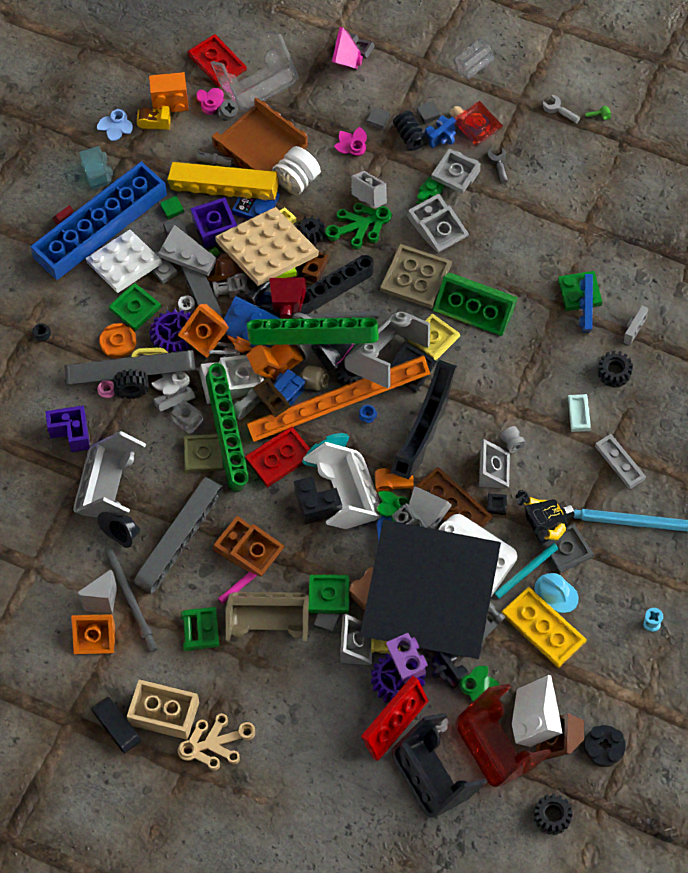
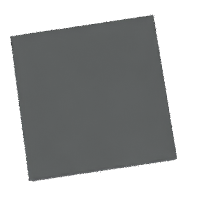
M574 523L567 526L566 532H564L559 540H549L541 544L544 550L552 543L557 545L558 550L549 556V559L559 574L594 557L593 552Z

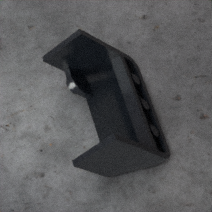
M446 713L423 717L392 748V758L423 812L428 817L439 816L467 801L487 783L486 779L469 783L465 780H460L453 783L434 750L440 745V735L436 727L447 717Z

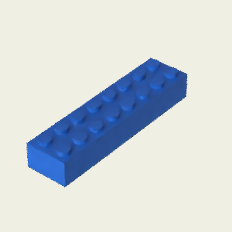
M141 161L31 245L33 258L56 280L60 279L167 196L165 182Z

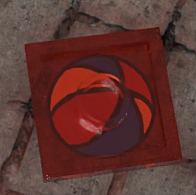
M478 101L454 118L456 119L455 124L476 146L483 143L503 127L481 101Z

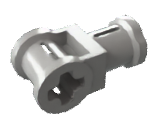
M241 273L228 277L226 282H212L215 298L229 294L230 298L235 296L244 298L248 296L251 292L247 285L248 276Z

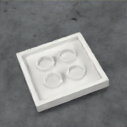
M130 229L86 258L87 263L117 293L162 264L161 259Z

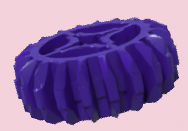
M175 308L173 312L167 309L166 314L160 312V318L155 317L149 331L150 340L154 348H164L168 353L186 351L192 348L189 343L178 335L182 329L181 325H185L191 317L189 312L184 314L183 309L180 312H177ZM160 334H161V335H164V337L168 338V341L165 340V339H163V338L160 336Z
M388 653L385 655L386 660L380 657L379 664L375 663V670L371 671V676L373 677L371 678V684L374 685L373 691H378V698L384 696L383 701L385 703L389 699L392 700L406 684L400 678L396 685L395 679L399 675L397 668L387 670L395 666L392 657ZM412 662L407 665V668L414 670L418 665ZM425 674L418 677L422 687L425 686V681L423 680ZM382 680H385L386 683L391 684L393 689L391 690L387 688L382 682Z

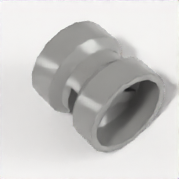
M516 426L507 428L500 435L502 441L507 444V449L510 453H515L526 445L524 438L519 436V430Z

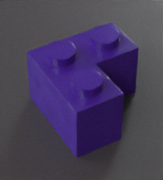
M84 405L45 411L50 439L68 436L71 452L90 449Z

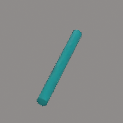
M552 543L494 593L495 596L500 599L558 550L557 545Z

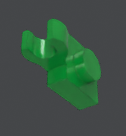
M428 177L419 188L417 196L419 200L416 204L419 205L440 194L444 190V185Z

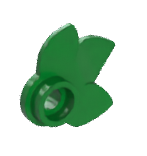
M380 491L378 495L382 503L378 505L376 511L384 517H391L392 521L396 522L392 515L405 503L409 505L410 500L404 496L397 497L389 491Z
M488 666L475 667L470 675L464 676L460 681V690L465 695H469L473 703L480 706H489L490 698L488 695L495 693L500 688L498 681L488 677ZM468 682L473 684L474 687L472 689L466 687Z

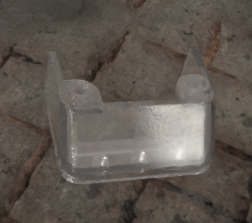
M267 32L273 46L272 49L266 52L264 57L267 67L238 82L235 75L227 72L224 64L216 61L211 62L221 87L231 100L237 104L239 109L249 110L255 106L254 98L257 97L259 100L265 101L297 82L298 73L281 33Z

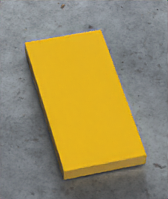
M527 587L501 611L505 619L558 668L586 643L587 639L530 587Z

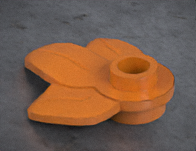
M228 335V339L235 345L234 349L242 353L252 351L249 341L241 337L235 339Z

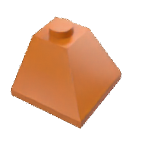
M207 304L198 305L178 335L208 358L210 355L209 351L214 350L229 329V326L216 311Z

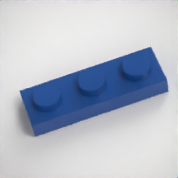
M585 274L583 279H580L579 284L580 291H583V298H580L579 308L582 309L579 327H582V333H590L593 318V274Z

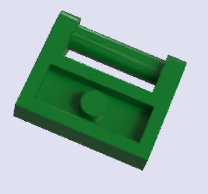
M216 607L181 611V619H183L184 651L219 647ZM192 618H197L198 640L193 641Z

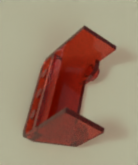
M510 683L488 687L456 719V728L488 783L493 787L505 785L533 770L552 753L550 749L533 753L525 750L517 754L498 722L504 715V706L499 698L511 688Z

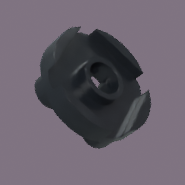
M608 725L593 727L587 734L584 743L586 755L591 759V762L600 767L613 766L623 758L626 750L623 733ZM607 742L608 745L611 746V748H607V750L604 751L603 747L599 746V744Z

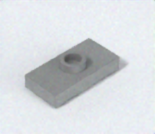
M642 305L635 318L629 320L628 330L625 333L623 343L631 345L647 318V307Z
M186 386L180 388L174 394L162 395L153 400L155 406L160 411H163L170 407H178L183 402L195 398L192 389Z

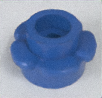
M364 405L359 410V419L366 421V423L373 422L377 417V411L371 405Z

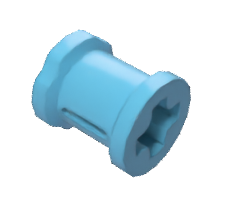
M650 608L646 611L643 626L647 631L655 632L660 629V624L663 620L662 611L658 608Z

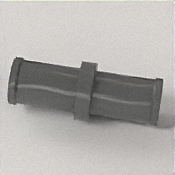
M198 151L196 162L232 168L234 158L219 156L218 153L209 154Z

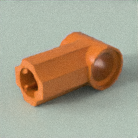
M378 469L375 471L376 492H391L393 489H413V475L408 480L391 473L390 469Z

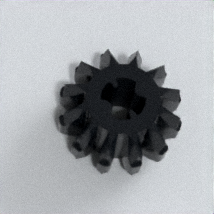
M313 215L310 218L304 216L303 220H298V225L295 227L311 243L316 246L317 241L322 242L323 237H325V224L321 222L319 217L314 219Z

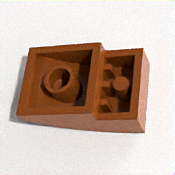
M236 516L215 542L213 551L244 570L262 577L285 546L253 524L251 526Z

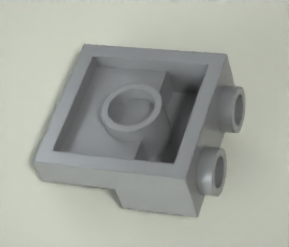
M448 149L432 173L431 179L463 194L468 185L472 184L479 174L481 163L473 158L462 155L458 151Z

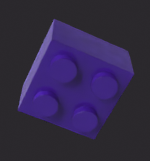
M225 197L191 208L192 221L204 249L218 245L216 236L237 226Z

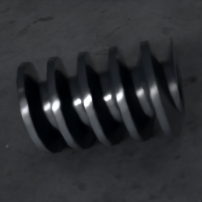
M404 111L393 119L394 127L397 129L408 150H417L424 145L425 133L422 132V128L413 116L412 111Z

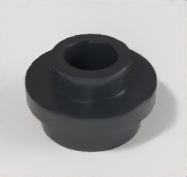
M43 323L35 325L32 330L33 338L37 341L49 339L51 336L49 326Z

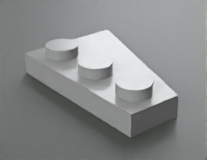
M175 225L158 252L160 258L209 276L216 262L215 256Z

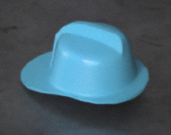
M548 573L537 579L534 587L535 593L555 611L567 613L576 608L579 599L577 591L561 575Z

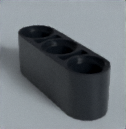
M108 696L91 707L96 718L124 754L141 743L138 734Z

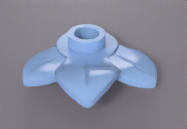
M121 109L112 111L110 116L103 117L97 125V130L107 131V136L111 141L118 140L123 133L131 134L133 129L132 123L127 120L126 113Z

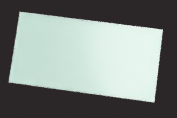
M587 394L568 395L571 432L590 431Z

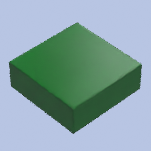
M177 196L160 202V206L167 219L184 213V209Z

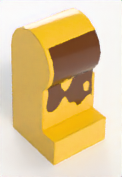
M162 106V109H139L137 112V126L143 129L170 130L171 116L169 106Z

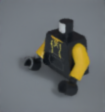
M519 490L515 496L518 498L517 504L519 506L526 505V519L540 544H544L549 540H559L567 530V519L575 516L571 505L560 508L558 502L554 499H534L529 497L528 493L524 490Z

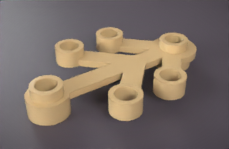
M221 713L216 716V722L206 740L197 743L200 736L209 729L206 720H199L196 723V729L191 738L179 745L178 754L185 761L197 759L207 764L210 770L216 771L220 767L219 759L217 757H209L200 752L208 749L227 758L230 764L235 765L240 760L239 753L234 750L230 751L220 745L238 739H253L255 727L252 723L245 722L240 725L238 731L218 736L222 727L228 724L227 716ZM224 718L225 722L219 723L218 720ZM205 724L206 727L204 729H200L199 725ZM246 730H249L251 732V734L248 736L244 735L243 733ZM189 748L192 750V752L190 754H186L185 750ZM236 755L237 759L231 760L230 756ZM216 761L217 765L211 766L210 763Z

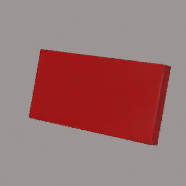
M413 675L361 735L372 758L376 761L382 758L429 702L418 678Z

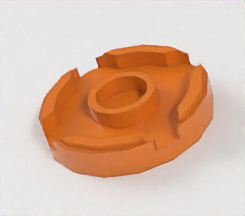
M111 324L100 334V348L108 357H126L134 351L137 345L136 334L131 327L129 328L125 324Z

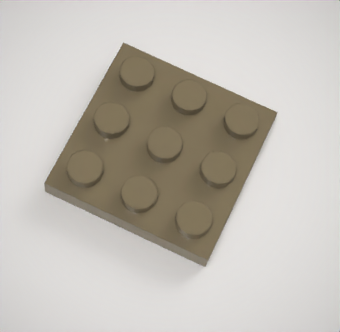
M400 244L380 287V292L432 309L443 277L448 274L452 261Z

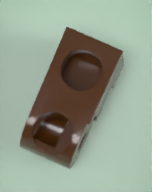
M319 252L317 257L307 261L302 270V278H305L306 285L311 286L320 280L327 266L329 255Z

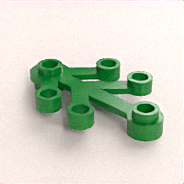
M356 203L353 206L355 214L347 212L345 209L337 211V219L339 221L350 220L353 223L340 228L336 225H329L325 230L326 238L333 242L338 240L340 235L358 229L356 236L351 240V246L354 249H360L368 226L375 223L373 230L368 233V241L371 243L378 242L381 227L391 220L392 213L385 206L373 209L364 206L362 203ZM363 213H365V214H368V215H370V216L367 217V218H365V217H362V216H359V215H362Z

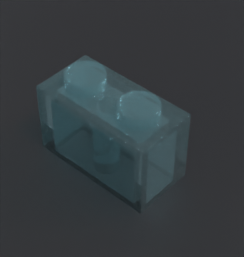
M100 146L80 151L81 164L91 190L112 184L111 176H113L111 166H107V155L101 151Z

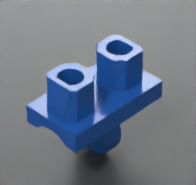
M442 115L436 121L438 129L432 126L425 129V136L429 139V146L431 148H434L439 143L442 145L445 143L452 145L455 142L456 128L454 123L456 119L453 117L447 119Z

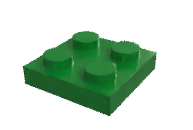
M595 271L558 276L565 311L580 309L579 301L580 298H583V291H580L579 284L580 279H583L585 274H593V307L602 306L603 301Z
M136 283L131 285L108 306L113 314L134 331H137L162 308L161 303Z
M310 575L309 613L349 614V575Z

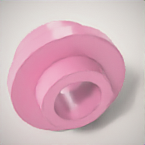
M110 380L101 381L97 388L98 394L103 398L113 397L115 395L114 382Z

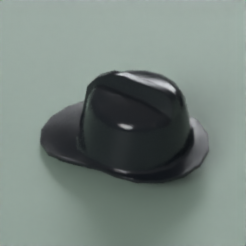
M102 512L97 517L100 529L108 537L125 548L131 547L133 539L140 533V527L127 515L115 517L108 512Z

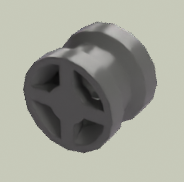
M225 100L218 108V116L226 121L231 120L238 112V106L233 100Z

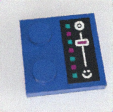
M276 193L275 200L238 197L232 209V214L250 220L275 208L280 198V193Z

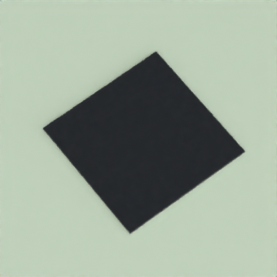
M383 520L360 636L388 642L409 633L411 638L415 637L419 648L480 659L501 542Z

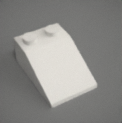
M550 675L517 689L512 719L516 744L532 747L563 733Z

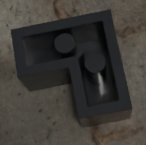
M312 476L294 481V492L305 525L331 518L338 511L342 510V502L337 487L318 493Z

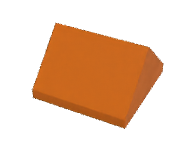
M112 614L72 615L74 654L114 653L115 623Z

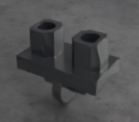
M437 651V655L432 659L434 663L432 666L435 669L432 676L434 679L441 677L443 682L447 681L449 686L454 689L458 686L461 679L467 675L468 671L463 665L458 667L454 665L457 659L456 655Z

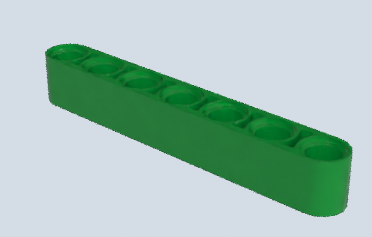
M374 318L255 319L247 323L249 342L253 345L374 343L379 339L378 323Z
M214 363L210 365L206 374V384L227 483L232 491L239 492L244 489L248 481V472L226 370L222 364ZM212 373H217L219 377L214 376ZM215 390H220L223 394H218ZM219 407H223L227 411L223 412L219 409ZM223 425H228L231 429H225ZM227 442L232 443L234 447L228 446ZM230 460H235L238 465L232 464ZM234 478H239L242 483L236 482Z

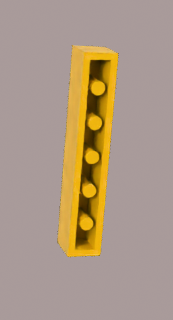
M172 162L167 179L170 189L177 192L186 191L262 200H275L279 186L277 172Z

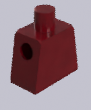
M269 278L274 312L280 313L281 319H291V313H299L301 311L306 293L305 278Z

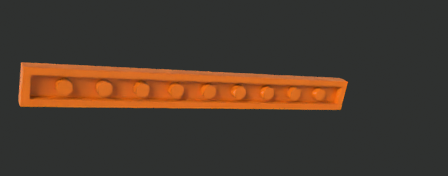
M420 356L390 368L389 388L363 378L292 405L276 418L269 414L246 424L251 438L255 442L286 430L291 426L294 427L430 374L425 356Z

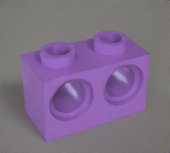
M406 633L386 642L387 649L403 683H406L412 675L418 678L426 674L425 667L428 665L424 656H419L416 650L419 646L415 637L411 638L409 633ZM401 645L409 646L406 652L398 650ZM412 662L418 665L414 670L407 668V665Z

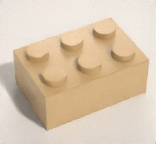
M138 680L127 714V720L133 727L188 740L199 705L198 694Z

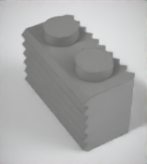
M366 171L351 176L352 195L359 198L360 201L368 203L372 208H378L387 203L386 183L377 179V177L368 174Z

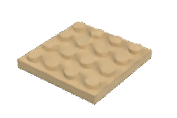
M276 207L216 236V242L257 286L269 281V278H275L317 257L319 253L313 244Z

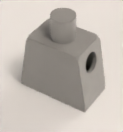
M416 486L413 489L409 506L419 515L427 527L431 529L437 527L451 507L448 501Z

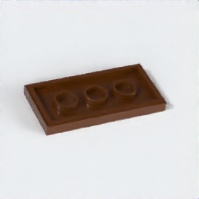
M438 466L416 485V487L438 496L451 504L450 509L441 520L442 523L452 515L461 514L481 528H484L493 519V516Z

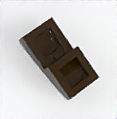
M269 377L253 387V391L275 418L291 407Z

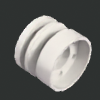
M297 146L292 147L284 159H281L272 169V172H277L279 185L294 195H300L307 188L308 184L321 172L315 158L308 151Z

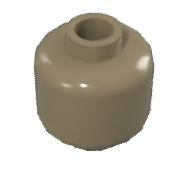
M308 365L299 375V377L305 380L304 388L308 390L321 391L327 386L329 381V375L323 367Z

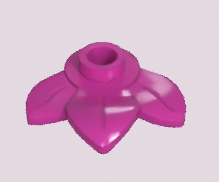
M219 88L210 89L209 92L200 89L196 95L197 100L201 103L202 111L208 115L214 114L222 102L225 101L223 99V91Z
M358 127L353 134L340 131V142L335 144L334 147L340 153L361 156L366 151L365 142L367 135L361 127Z

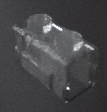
M481 39L475 41L453 58L458 74L466 79L473 78L479 70L487 67L494 60L489 44Z

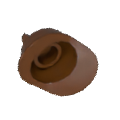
M224 253L217 258L215 268L206 277L208 281L215 282L243 273L244 271L227 253Z

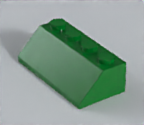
M449 272L443 277L433 311L503 336L513 315L518 297Z

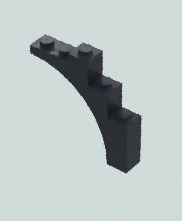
M442 360L437 362L422 407L407 439L395 456L391 473L409 480L422 464L426 447L434 437L438 421L445 414L449 392L457 369L456 365Z

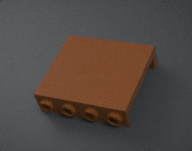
M256 97L254 98L255 106L223 134L220 135L216 132L212 135V144L214 148L226 157L234 158V163L241 169L272 171L273 167L281 159H284L292 147L297 146L306 149L308 147V136L304 131L297 129L291 121L284 119L278 111L272 110L266 102Z

